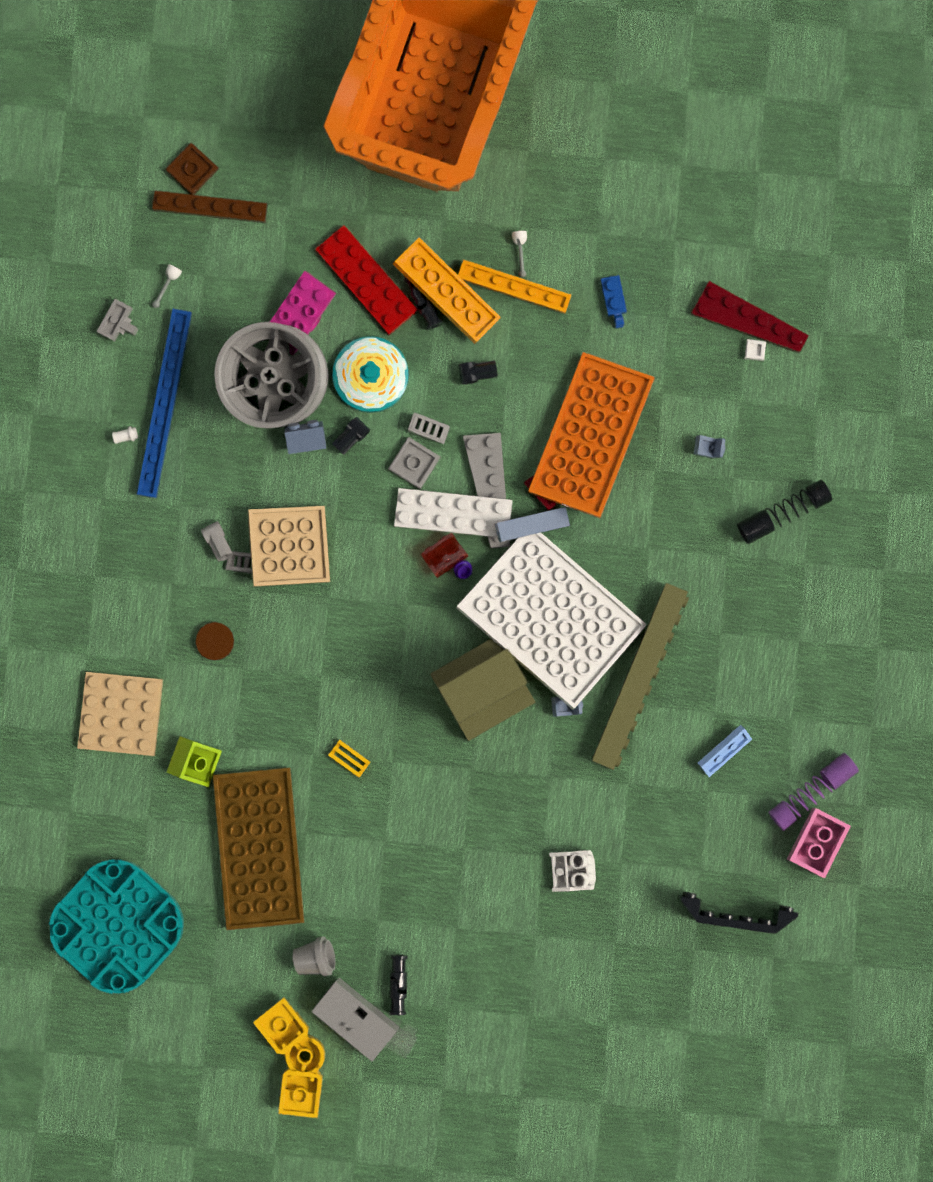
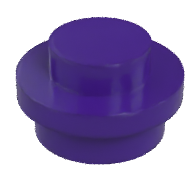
M466 560L459 561L454 566L453 572L456 577L467 579L472 574V565Z

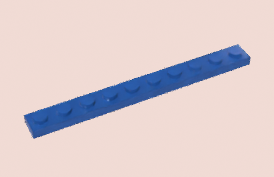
M172 309L137 495L157 499L192 312Z

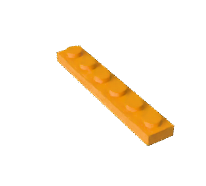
M464 259L458 274L463 281L563 314L566 313L571 294Z

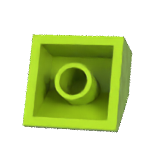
M180 736L167 773L209 787L222 751Z

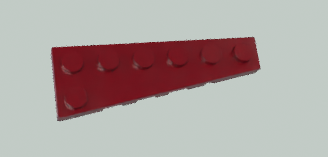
M711 281L708 282L691 313L692 316L723 325L726 328L740 331L743 334L757 337L760 340L771 342L774 345L800 353L809 337L806 333Z

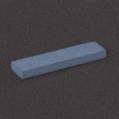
M566 507L495 523L499 542L570 526Z

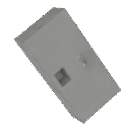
M340 977L312 1010L317 1017L371 1061L376 1058L399 1029L397 1024Z

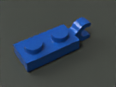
M620 276L602 278L600 281L608 317L614 316L616 329L624 327L622 314L627 313Z

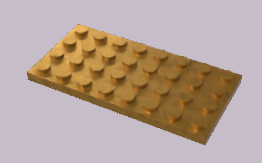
M291 768L213 775L226 930L304 923Z

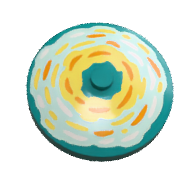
M358 338L347 344L339 352L334 362L333 382L338 395L348 406L361 412L376 413L392 407L401 399L408 385L409 371L404 355L393 343L383 338Z

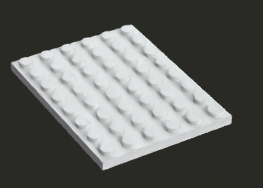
M542 533L518 538L456 607L502 649L508 648L512 657L572 710L575 709L647 625Z

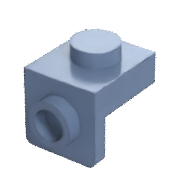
M697 435L694 455L712 459L722 458L726 448L725 439Z
M559 697L551 698L553 717L582 714V700L572 710Z

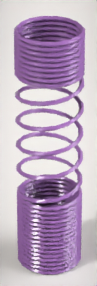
M843 753L820 770L824 782L820 778L813 776L816 788L810 783L805 782L808 794L802 789L797 788L800 800L790 794L789 799L792 806L785 801H781L768 813L775 823L785 831L786 828L797 821L787 805L801 817L790 796L795 798L809 811L798 790L803 792L817 805L806 784L810 785L825 799L814 778L818 779L833 793L832 789H838L839 786L856 775L859 769L846 753Z

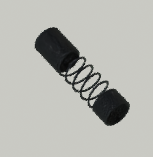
M820 479L806 487V491L801 489L800 498L792 494V504L787 499H783V508L775 503L773 507L774 513L769 508H765V510L763 509L737 523L738 530L744 541L749 545L775 531L774 524L766 510H769L774 515L780 527H782L775 505L784 512L789 523H791L785 510L784 500L791 505L797 517L800 518L794 506L793 496L801 502L806 513H809L802 499V491L808 495L815 509L833 500L826 483Z

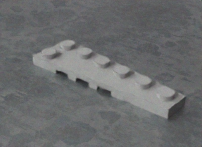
M501 433L463 436L477 496L506 499ZM488 537L491 548L510 547L509 540L499 542L497 537Z

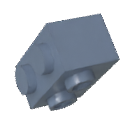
M310 420L307 424L291 423L285 427L288 454L326 449L323 421Z

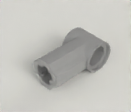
M218 521L201 529L208 545L210 544L218 561H224L233 555L224 537L225 533Z

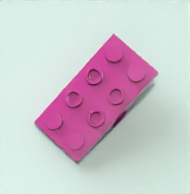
M304 271L270 322L292 326L309 334L320 322L321 315L336 293L309 272ZM289 343V353L295 355L297 349Z

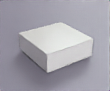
M747 339L744 359L764 361L766 341Z

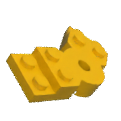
M284 997L253 1022L276 1053L286 1054L285 1057L289 1069L283 1073L278 1114L318 1118L323 1076L318 1070L324 1063L325 1049L320 1040L308 1035L309 1026ZM308 1051L311 1058L303 1060L300 1057V1052Z

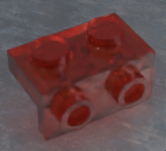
M453 533L443 536L440 541L426 548L421 553L422 558L436 578L449 571L459 561L469 557Z

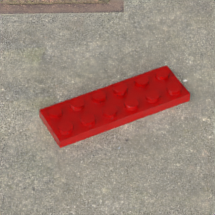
M345 225L315 249L388 335H391L418 312L417 308Z

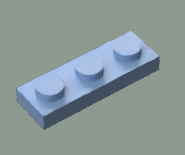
M740 725L698 762V765L710 777L748 744L752 738L745 728Z

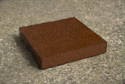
M191 142L165 170L189 193L195 195L219 170V167Z

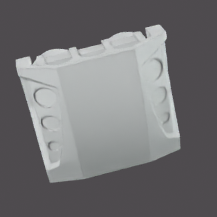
M591 850L549 853L552 859V892L594 889L596 881L595 859Z

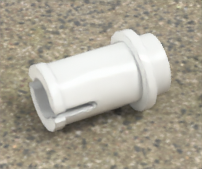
M130 426L128 429L112 432L114 443L118 444L129 440L135 441L138 438V433L135 427L132 428Z

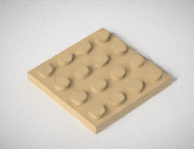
M325 506L248 510L253 587L330 582Z
M86 672L77 749L155 756L163 679Z

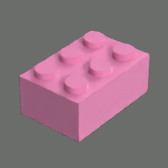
M812 808L787 860L825 878L851 826L817 808Z

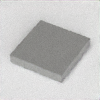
M408 437L388 470L421 490L441 457Z

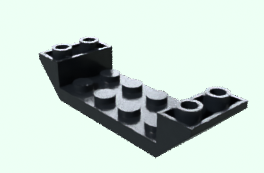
M683 892V895H678V900L693 920L702 924L777 934L798 917V913L793 911L794 908L779 905V909L774 908L772 921L764 918H758V921H753V918L739 915L737 919L728 913H719V916H716L712 911L700 910L701 899L696 897L697 894Z

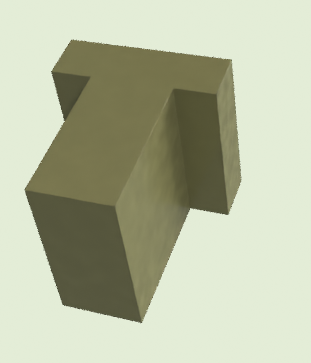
M492 639L430 674L468 741L536 703L526 687L527 681L508 648L502 649Z

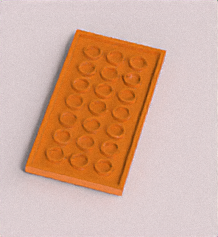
M583 352L528 492L600 519L655 377Z

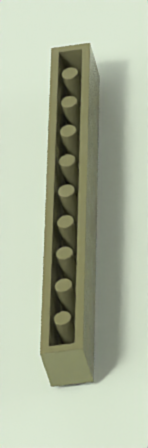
M668 583L665 584L591 761L612 770L615 767H619L623 758L620 756L622 749L626 750L630 741L627 738L630 731H634L637 724L635 717L637 713L641 714L645 705L642 703L644 696L648 697L652 688L649 685L651 679H655L659 672L658 662L659 660H664L667 650H664L666 643H671L674 633L671 632L673 626H678L682 616L679 614L681 607L685 608L689 597H686L687 591Z

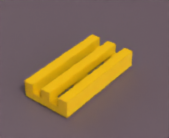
M341 740L337 742L329 753L331 758L359 778L371 763ZM340 745L365 762L364 766L340 750ZM335 752H338L361 770L358 772L334 755Z

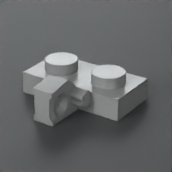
M114 299L97 333L114 342L119 333L124 335L125 332H128L135 336L139 329L130 324L132 320L128 318L133 308Z

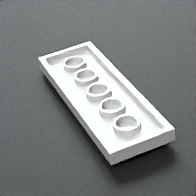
M399 488L394 526L498 538L495 523L511 520L513 501Z

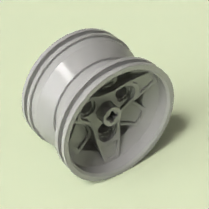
M260 322L240 329L223 345L216 361L215 384L224 406L240 421L259 428L286 427L291 423L303 421L318 408L327 390L328 367L322 350L305 332L284 324ZM270 339L264 352L253 346L256 343ZM289 343L301 354L289 356ZM274 351L279 353V359L276 362L271 360V353ZM242 362L248 373L238 379L239 365ZM270 373L275 374V377H270ZM308 373L307 387H305L298 379ZM253 377H256L259 381L256 388L250 385V380ZM286 382L290 383L292 387L289 393L283 391V385ZM257 395L259 408L252 405L245 397ZM282 399L294 404L292 407L279 412Z

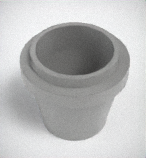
M324 936L318 937L315 941L293 950V963L298 975L322 974L323 976H328L332 974L336 964L335 954L331 942Z

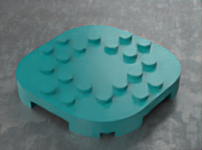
M112 859L91 867L62 901L56 905L49 922L50 940L60 957H64L91 982L90 984L93 987L111 994L126 993L142 985L177 947L183 934L184 919L182 910L175 898L146 871L133 862Z

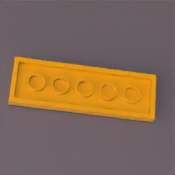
M420 237L394 261L393 265L474 344L501 318Z

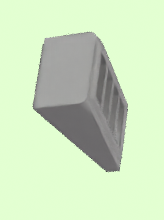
M414 413L408 432L444 444L450 426ZM420 420L421 423L419 429L417 430L415 429L417 421ZM425 422L429 423L426 432H423ZM432 425H435L434 433L430 435ZM439 428H443L442 434L440 438H438L437 434Z
M232 551L233 555L227 559L226 570L252 574V569H249L251 553ZM235 556H238L237 566L234 567ZM243 557L245 558L244 568H242Z

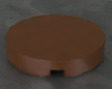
M212 622L204 625L196 636L197 650L209 660L224 659L234 648L232 631L222 623Z

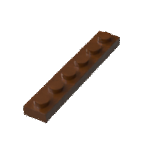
M155 191L152 209L159 212L266 223L268 204Z

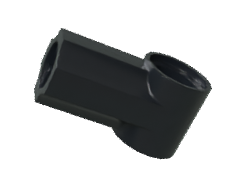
M495 360L482 363L466 362L458 365L461 384L463 385L478 382V380L498 377Z
M358 417L352 419L345 427L346 430L332 443L343 455L357 442L363 440L370 432V429Z

